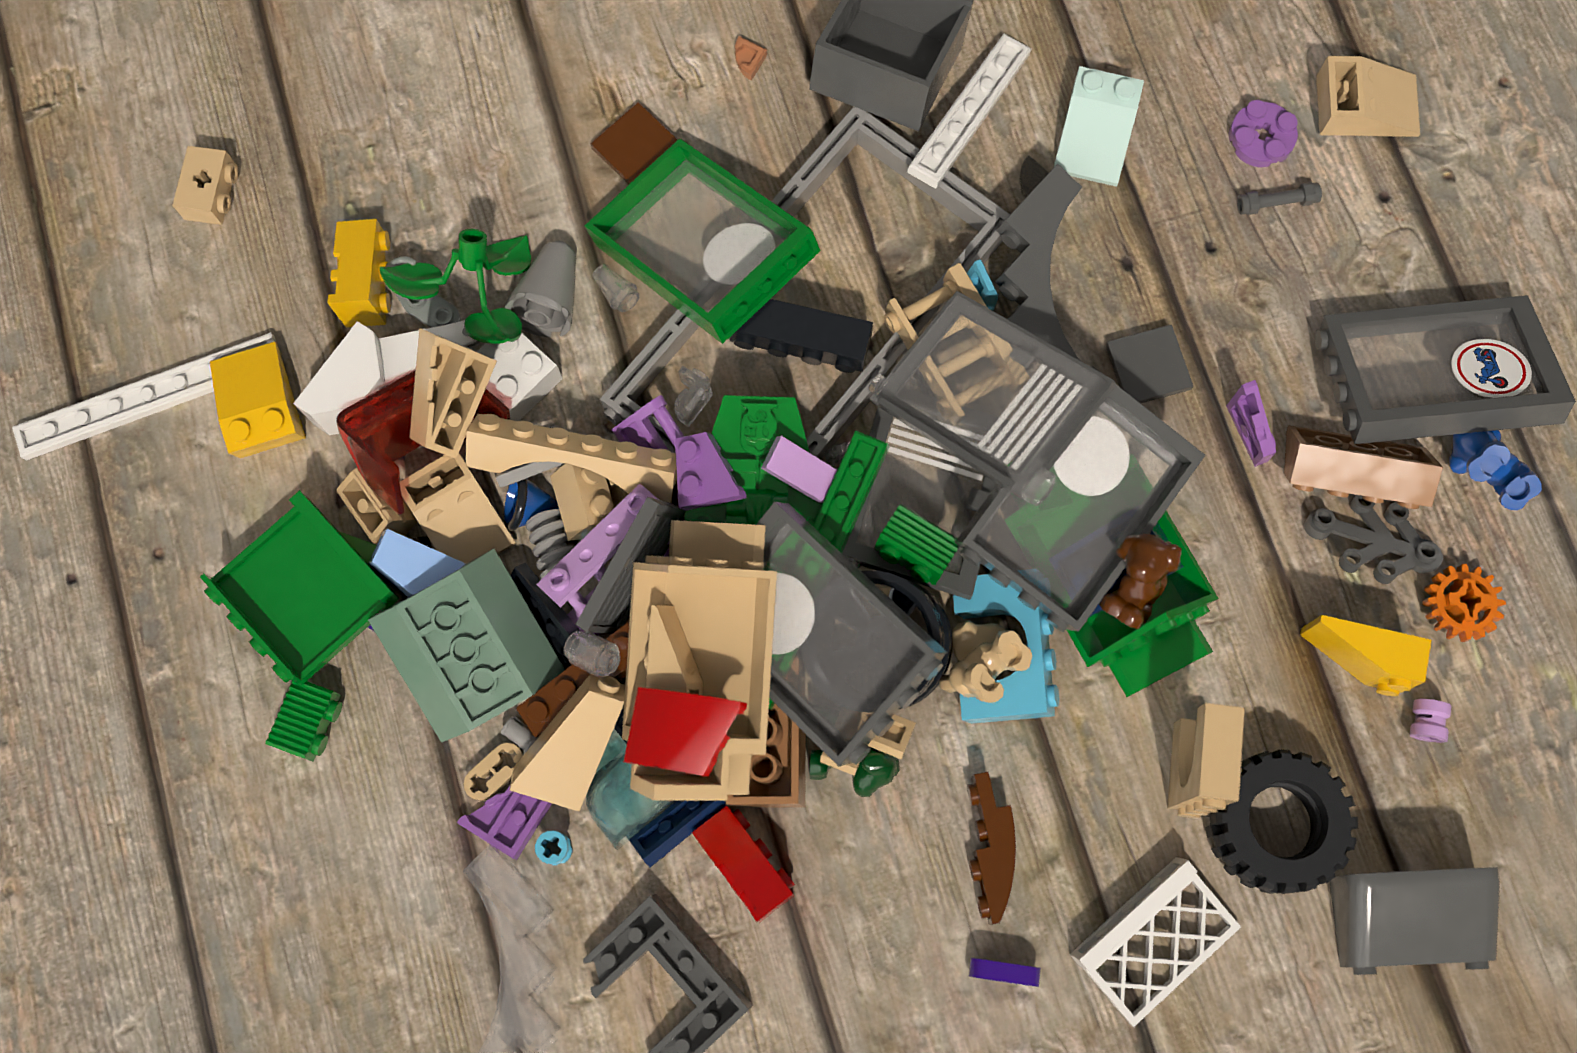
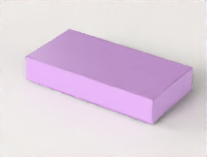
M783 436L776 437L761 469L818 503L824 502L837 473V469Z

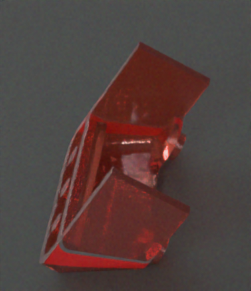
M416 370L345 408L336 418L338 433L366 484L398 515L404 513L405 509L399 482L400 470L394 461L422 446L410 439ZM485 389L473 420L478 413L494 414L499 418L510 420L509 408L490 391Z

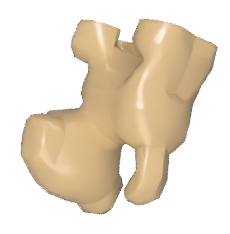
M971 621L961 622L952 631L954 655L960 662L950 669V675L941 677L939 685L942 690L950 693L957 691L964 697H975L979 701L987 703L997 702L1003 697L1004 693L1001 683L995 681L997 676L1004 670H1027L1031 664L1032 652L1022 643L1016 632L1005 630L1000 624L990 623L982 625L974 624Z

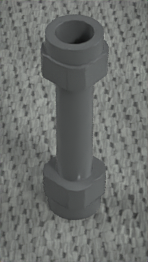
M1318 182L1301 183L1298 189L1262 195H1258L1257 191L1246 192L1245 194L1238 195L1237 208L1240 215L1257 214L1260 208L1298 202H1300L1301 206L1313 205V203L1321 202L1322 190Z

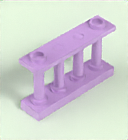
M641 484L637 485L536 584L560 608L567 601L573 606L574 609L567 615L574 624L579 619L596 587L585 598L578 590L592 576L598 582L601 580L606 571L604 564L618 550L646 498L658 499ZM669 548L664 557H669ZM578 627L591 642L600 634L586 632Z

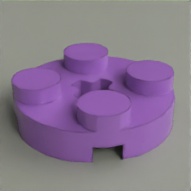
M1253 100L1235 116L1229 129L1230 142L1232 140L1233 146L1236 149L1235 154L1240 160L1254 167H1269L1272 163L1284 161L1292 152L1298 138L1296 127L1298 121L1293 113L1288 112L1277 104ZM1265 129L1271 137L1261 140L1259 139V133L1255 130Z

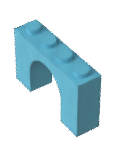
M1036 568L1017 571L1051 597L1048 578H1044V575ZM989 574L978 575L973 596L970 600L953 595L954 613L963 619L1007 615L1016 618L1025 631L1027 647L1032 652V659L1027 670L1015 671L1008 677L995 680L1001 683L1004 689L1003 697L997 702L987 703L979 701L975 697H964L960 694L961 719L975 724L1055 716V707L1059 706V691L1057 685H1053L1052 671L1056 670L1057 662L1055 651L1050 649L1049 635L1053 634L1054 627L1046 621L1048 614L1039 607L1033 610L1023 604L1017 598L1020 593L1010 585L1004 588L988 576Z

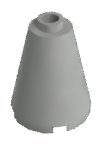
M554 241L545 244L507 299L505 308L513 311L520 318L522 330L542 337H551L552 332H561L560 336H563L570 330L573 318L576 254L567 243Z

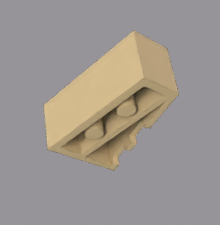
M419 328L410 439L428 449L456 459L466 437V430L473 420L497 360Z

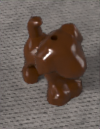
M1152 534L1128 535L1115 550L1117 556L1126 562L1127 572L1121 579L1119 588L1113 593L1104 595L1099 603V606L1105 612L1135 629H1139L1143 622L1146 623L1152 613L1153 604L1162 595L1168 583L1167 574L1176 571L1180 563L1181 548Z

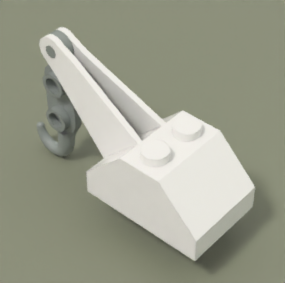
M399 256L388 262L386 267H395L402 264L415 265L416 260L408 256ZM385 284L397 296L407 313L430 327L423 330L469 349L475 348L481 343L467 335L464 329L465 320L461 321L457 308L440 296L436 295L420 300L408 299L396 294ZM357 321L293 404L313 425L328 435L340 434L338 426L344 432L377 427L381 420L387 419L392 414L395 402L397 401L396 392L415 381L419 330L378 338L372 330Z

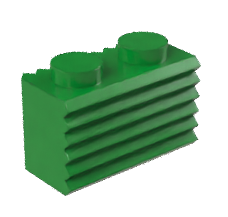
M900 503L879 535L874 548L876 551H879V555L885 561L905 566L916 580L936 585L959 549V546L954 543L957 539L955 536Z
M292 681L265 744L314 762L316 755L321 756L327 746L328 736L325 734L330 722L334 723L341 713L342 702L339 701L342 695L307 681L302 686Z

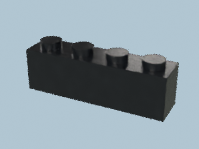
M770 299L729 339L737 347L746 350H752L756 347L765 349L769 354L776 357L784 358L787 355L799 357L803 362L811 365L825 363L834 365L837 370L845 373H853L855 370L863 372L872 337L873 322Z

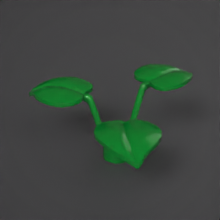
M473 228L462 230L459 233L458 249H452V257L443 275L439 268L428 263L402 264L395 267L380 266L381 277L393 292L408 299L420 300L434 297L439 293V285L447 283L457 260H459L464 269L477 272L481 310L483 312L471 314L466 318L464 329L467 335L479 342L500 344L507 341L514 342L522 334L521 320L513 311L507 308L489 311L483 267L485 270L492 269L495 273L505 276L526 272L531 266V254L527 235L487 245V235L483 231Z

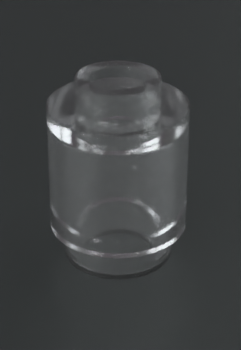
M576 631L568 637L565 643L564 654L569 658V662L599 678L607 677L619 666L620 655L618 646L591 632Z

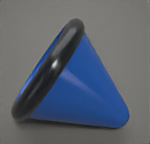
M527 478L510 484L504 506L506 528L509 531H514L519 527L525 526L527 520L537 513L559 509L557 500Z

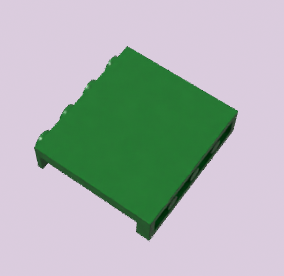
M299 490L289 499L294 505L291 510L212 578L204 573L200 578L208 586L204 590L206 595L216 605L219 606L223 603L230 611L226 615L228 620L238 630L246 629L253 637L249 641L250 645L262 657L268 654L276 663L271 667L273 671L285 683L291 680L302 686L371 625L368 619L391 607L400 598L315 504Z

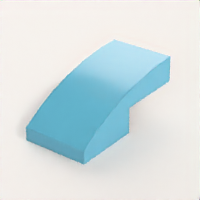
M977 260L973 263L967 275L987 308L993 311L998 301V294L982 260Z

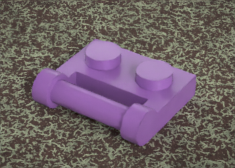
M662 395L654 398L611 429L619 442H632L637 446L669 450L648 418L654 414L674 447L675 439L684 437L666 409L667 402Z

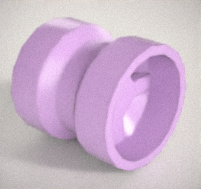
M1415 699L1412 711L1416 717L1415 722L1410 727V737L1428 742H1448L1449 730L1446 727V720L1451 716V704L1432 699Z

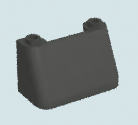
M1498 867L1348 874L1336 876L1330 881L1340 967L1353 968L1354 975L1377 974L1376 967L1463 962L1465 963V970L1489 969L1488 961H1496L1500 894Z

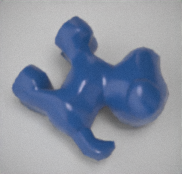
M1499 430L1453 434V449L1449 458L1452 472L1457 474L1468 473L1470 478L1476 482L1487 481L1494 487L1495 492L1500 495L1498 501L1505 508L1520 510L1530 499L1539 495L1542 491L1541 481L1538 476L1531 471L1527 464L1519 461L1515 455L1510 453L1503 442H1500L1501 433Z

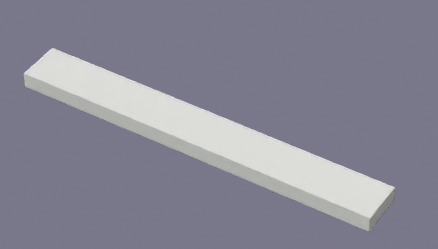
M272 333L262 335L13 426L12 429L20 456L24 460H29L212 393L214 388L210 361L276 342L275 337Z

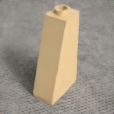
M590 674L515 765L512 772L510 791L579 812L624 705L625 685L610 676L603 675L599 677Z

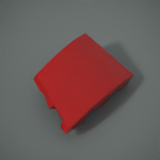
M638 687L624 762L708 777L717 762L718 754L725 748L730 739V736L727 734L728 729L737 714H744L747 703L690 693Z

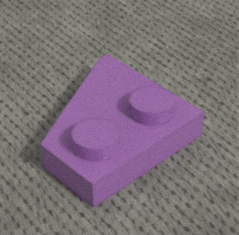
M1253 380L1241 385L1226 407L1256 467L1268 462L1276 453V442L1270 432L1257 383Z
M703 432L675 439L678 504L680 509L687 511L746 498L745 490L743 487L738 486L731 474L733 469L727 459L722 457L720 447L713 435Z
M509 786L504 793L496 794L485 801V805L470 815L465 814L459 818L457 823L506 855L517 860L552 803L510 791Z

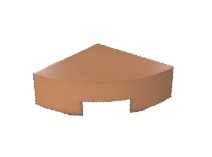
M738 36L735 44L736 64L740 72L752 81L767 57V49Z

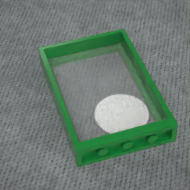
M678 139L585 225L586 230L599 249L722 344L821 251L812 229L682 139Z

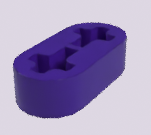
M970 958L968 977L1039 987L1041 968Z

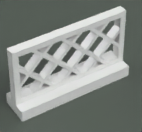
M1175 857L1069 954L1133 1027L1241 928L1238 922L1196 874L1198 871L1187 859ZM1191 882L1199 891V907L1181 906L1182 890ZM1174 899L1173 906L1167 905L1171 900ZM1208 901L1214 909L1206 908V902ZM1159 911H1173L1172 932L1154 931L1155 915ZM1181 911L1198 912L1197 934L1179 933ZM1206 913L1219 914L1227 926L1217 935H1205ZM1147 923V930H1140ZM1133 935H1146L1145 957L1127 956L1128 940ZM1154 936L1172 937L1171 959L1153 957ZM1179 938L1197 939L1196 954L1190 960L1178 959ZM1205 940H1211L1204 946ZM1120 948V955H1113ZM1106 960H1119L1118 982L1104 981L1096 969ZM1126 961L1145 962L1144 983L1125 982ZM1152 963L1170 964V977L1163 985L1151 984ZM1178 965H1184L1177 971ZM1110 987H1118L1117 995ZM1125 988L1143 989V1004L1133 1013L1124 1004ZM1151 990H1157L1150 996Z

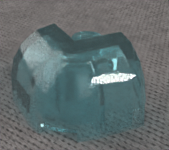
M626 748L596 772L586 794V807L592 820L616 850L625 845L631 837L645 827L644 824L671 803V800H652L630 789L632 764L624 762Z

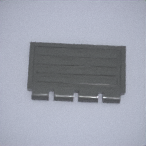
M651 497L646 498L575 625L586 632L613 634L626 624L630 617L633 562L645 563L646 556L664 557L669 548L671 520L684 521L685 517L683 515L686 512L685 510L680 509L679 506Z

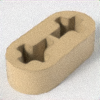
M503 743L492 750L465 776L463 784L466 794L474 800L487 801L499 793L511 782L514 767L510 768L506 765L499 771L496 770L504 761L501 755L504 752L509 754L516 752L517 755L513 760L517 764L523 757L522 749L512 743ZM491 773L494 774L486 783L489 788L487 792L484 793L480 790L474 792L473 789L477 786L474 781L476 777L479 776L485 779Z

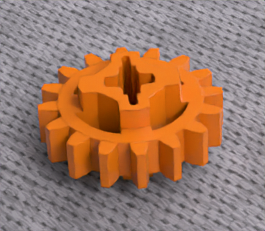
M1461 564L1457 569L1451 565L1443 570V574L1439 572L1431 578L1434 584H1430L1424 589L1431 597L1422 601V605L1431 607L1432 610L1425 617L1426 619L1435 618L1438 621L1434 627L1435 631L1442 628L1447 629V639L1454 638L1457 634H1459L1461 642H1466L1472 637L1475 640L1481 639L1486 636L1485 632L1490 633L1497 629L1494 622L1504 618V615L1497 611V608L1506 605V601L1497 599L1496 596L1503 589L1501 586L1492 587L1490 583L1493 581L1494 576L1491 574L1483 578L1481 576L1482 568L1479 566L1469 572L1467 564ZM1453 582V585L1450 586V593L1443 594L1446 586ZM1485 611L1482 619L1475 624L1474 621L1478 620V613Z

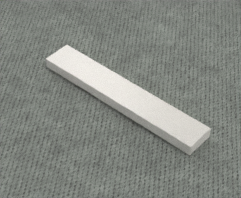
M1006 34L1001 36L913 159L907 173L935 189L938 187L1027 60L1031 48Z

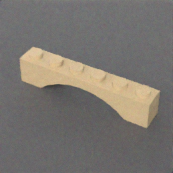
M478 413L466 430V467L502 473L515 466L532 462L550 461L589 469L609 479L628 494L637 485L641 484L659 500L673 503L678 493L676 453H671L666 449H652L637 446L632 442L602 439L597 435H583L568 432L563 428L533 425L528 421L508 420L499 418L494 414Z

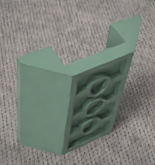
M495 548L404 601H400L368 619L441 742L467 733L531 697L566 670Z

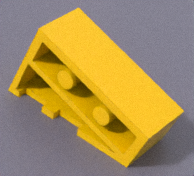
M377 219L339 221L336 223L333 255L337 257V269L331 270L330 276L332 282L337 281L335 294L328 295L327 303L346 328L353 327L357 321L364 326L386 325V313L391 311L390 296L386 293V286L380 274V266L386 267L388 263L385 261V251L390 250V238L388 231L383 230Z

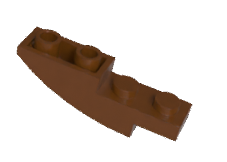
M989 772L974 774L971 777L972 784H967L971 806L977 805L980 820H975L977 837L979 842L985 841L986 848L973 852L974 859L969 860V868L973 882L979 881L982 896H977V904L981 919L987 918L988 924L993 925L1000 923L1009 900L1015 870L1016 840L1011 805L996 807Z

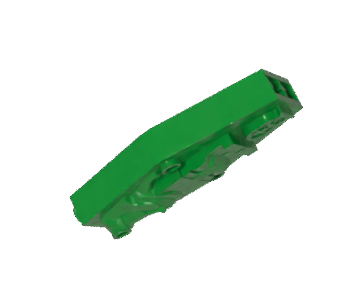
M724 395L711 435L717 441L722 457L727 459L733 469L731 474L738 486L743 487L745 490L746 498L687 510L685 521L756 525L774 502L790 504L813 526L823 503H818L761 469L777 436H783L810 453L795 397ZM793 531L766 564L764 570L791 575L805 540Z

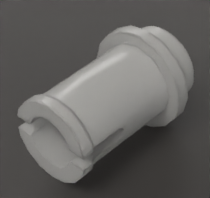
M517 716L510 718L501 731L502 735L509 738L524 751L523 755L537 739L528 726Z

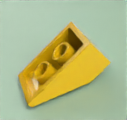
M271 342L210 361L218 421L228 454L241 459L306 438L297 407L293 404L295 400L277 342Z
M1325 615L1317 617L1301 628L1300 635L1364 685L1376 687V692L1379 694L1399 696V693L1410 691L1411 688L1426 681L1431 639Z

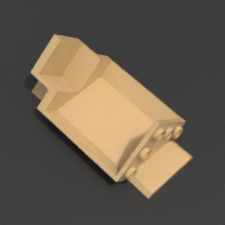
M671 520L669 557L646 556L645 563L633 562L622 739L628 741L638 687L646 688L647 670L645 668V655L649 647L647 620L651 613V605L674 606L703 680V696L747 703L744 714H737L728 729L727 734L730 736V739L725 748L718 754L717 762L708 777L632 764L630 789L652 800L727 801V795H749L751 754L766 755L777 571L764 570L766 525Z

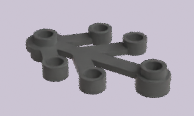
M1355 495L1350 502V506L1356 514L1361 516L1370 530L1337 520L1333 512L1325 508L1313 510L1304 522L1306 533L1314 539L1323 540L1333 533L1369 545L1360 550L1349 548L1344 551L1339 558V565L1348 573H1354L1363 564L1390 552L1404 556L1395 562L1382 560L1374 568V578L1382 584L1391 583L1398 575L1409 570H1414L1418 573L1435 571L1443 561L1440 548L1430 540L1421 539L1407 520L1409 509L1398 505L1397 502L1390 504L1384 512V518L1390 525L1396 527L1404 541L1394 538L1373 509L1375 503L1364 500L1361 495ZM1358 500L1364 501L1367 506L1361 505ZM1392 511L1398 512L1401 517L1395 516ZM1347 557L1354 559L1356 564L1350 563ZM1381 568L1388 570L1390 575L1383 573Z

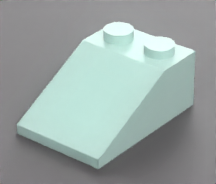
M1079 66L1054 167L1057 164L1060 165L1072 177L1117 187L1138 110L1144 80Z

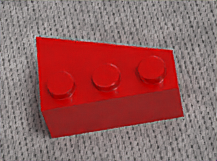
M726 806L694 830L692 834L723 874L737 896L740 897L751 912L750 914L756 922L760 923L794 897L790 889L795 884L783 868L776 871L770 864L768 859L773 854L761 838L754 842L746 832L751 825L740 810L737 809L732 813L728 806Z

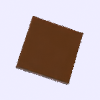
M638 102L591 143V148L623 180L630 184L678 139Z

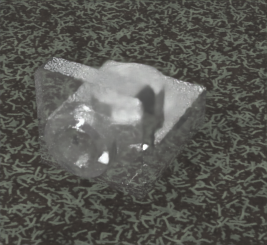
M682 366L678 371L681 382L689 387V390L684 389L681 391L674 403V410L678 421L690 427L711 399L713 393L709 383L710 379L703 372L695 368L690 371Z

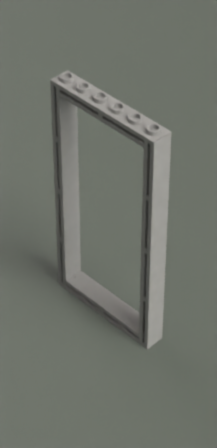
M856 107L849 111L771 201L794 217L858 144L979 231L949 268L961 263L967 273L975 261L982 260L984 264L1003 242L1001 235L996 230L1010 216L1009 213L950 171L947 172L936 189L907 173L909 165L920 149L867 111ZM754 221V222L752 223L753 225H758V226H760V227H763L761 224H759V223L756 222V221ZM769 231L775 240L777 236ZM946 272L927 295L943 287V279ZM707 275L688 298L706 312H709L734 286L717 283ZM949 300L909 321L918 337H920ZM677 309L600 398L605 410L603 415L617 426L639 410L641 407L635 403L636 399L699 326ZM897 332L894 333L806 440L810 454L822 460L893 374L891 371L908 352ZM652 415L648 417L669 451L676 453L674 445L657 419Z

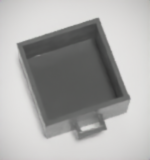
M841 0L816 42L809 89L919 131L962 49L974 0Z

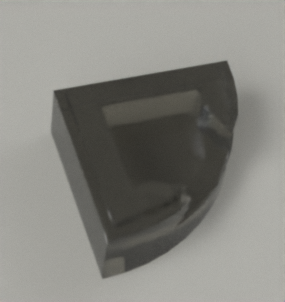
M1029 155L1024 160L1019 175L1021 192L1024 198L1049 174L1046 169Z

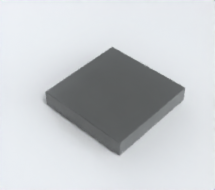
M1172 324L1106 343L1105 346L1119 387L1140 404L1189 391L1193 388V383Z

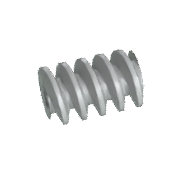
M559 509L537 513L527 520L525 524L527 530L532 532L529 536L531 544L536 545L532 550L535 557L540 558L536 563L537 568L543 571L540 575V580L576 546L566 544L568 540L566 532H563L564 525L562 519H559V516H561Z

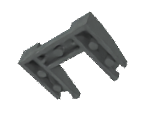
M657 894L649 896L583 959L584 964L594 961L600 984L590 987L591 993L595 999L599 997L649 951L697 1007L648 1053H704L753 1004L730 977L727 979L689 937L678 924L680 920Z

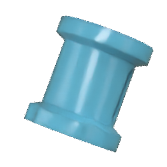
M557 831L542 833L535 844L537 857L542 862L554 866L566 863L571 858L573 852L571 840L566 835ZM560 840L558 847L562 849L559 855L552 854L549 857L550 850L547 848V844L549 842L556 843Z

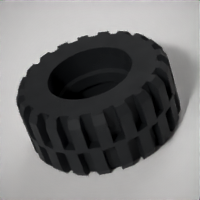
M1278 749L1274 752L1265 751L1242 760L1239 801L1226 805L1225 810H1217V813L1208 812L1206 816L1210 817V826L1205 827L1207 838L1212 837L1215 847L1211 848L1214 856L1223 859L1226 863L1223 868L1230 876L1237 875L1241 878V884L1249 888H1259L1260 892L1289 894L1306 892L1316 889L1320 884L1330 882L1336 877V870L1345 868L1349 862V858L1345 855L1347 851L1355 849L1357 842L1356 838L1351 837V831L1358 829V817H1351L1349 810L1350 807L1356 805L1352 795L1344 796L1341 788L1345 787L1346 784L1341 777L1332 778L1328 774L1331 767L1323 761L1312 762V755L1303 752L1292 754L1290 750ZM1280 787L1288 790L1300 799L1308 812L1311 827L1310 836L1304 849L1294 856L1277 857L1268 853L1260 846L1252 833L1249 818L1250 808L1254 798L1265 789Z

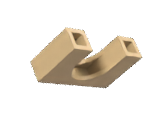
M1205 703L1197 708V720L1181 718L1174 722L1167 808L1178 810V816L1200 818V815L1207 816L1208 812L1217 813V810H1225L1226 805L1239 801L1245 708Z

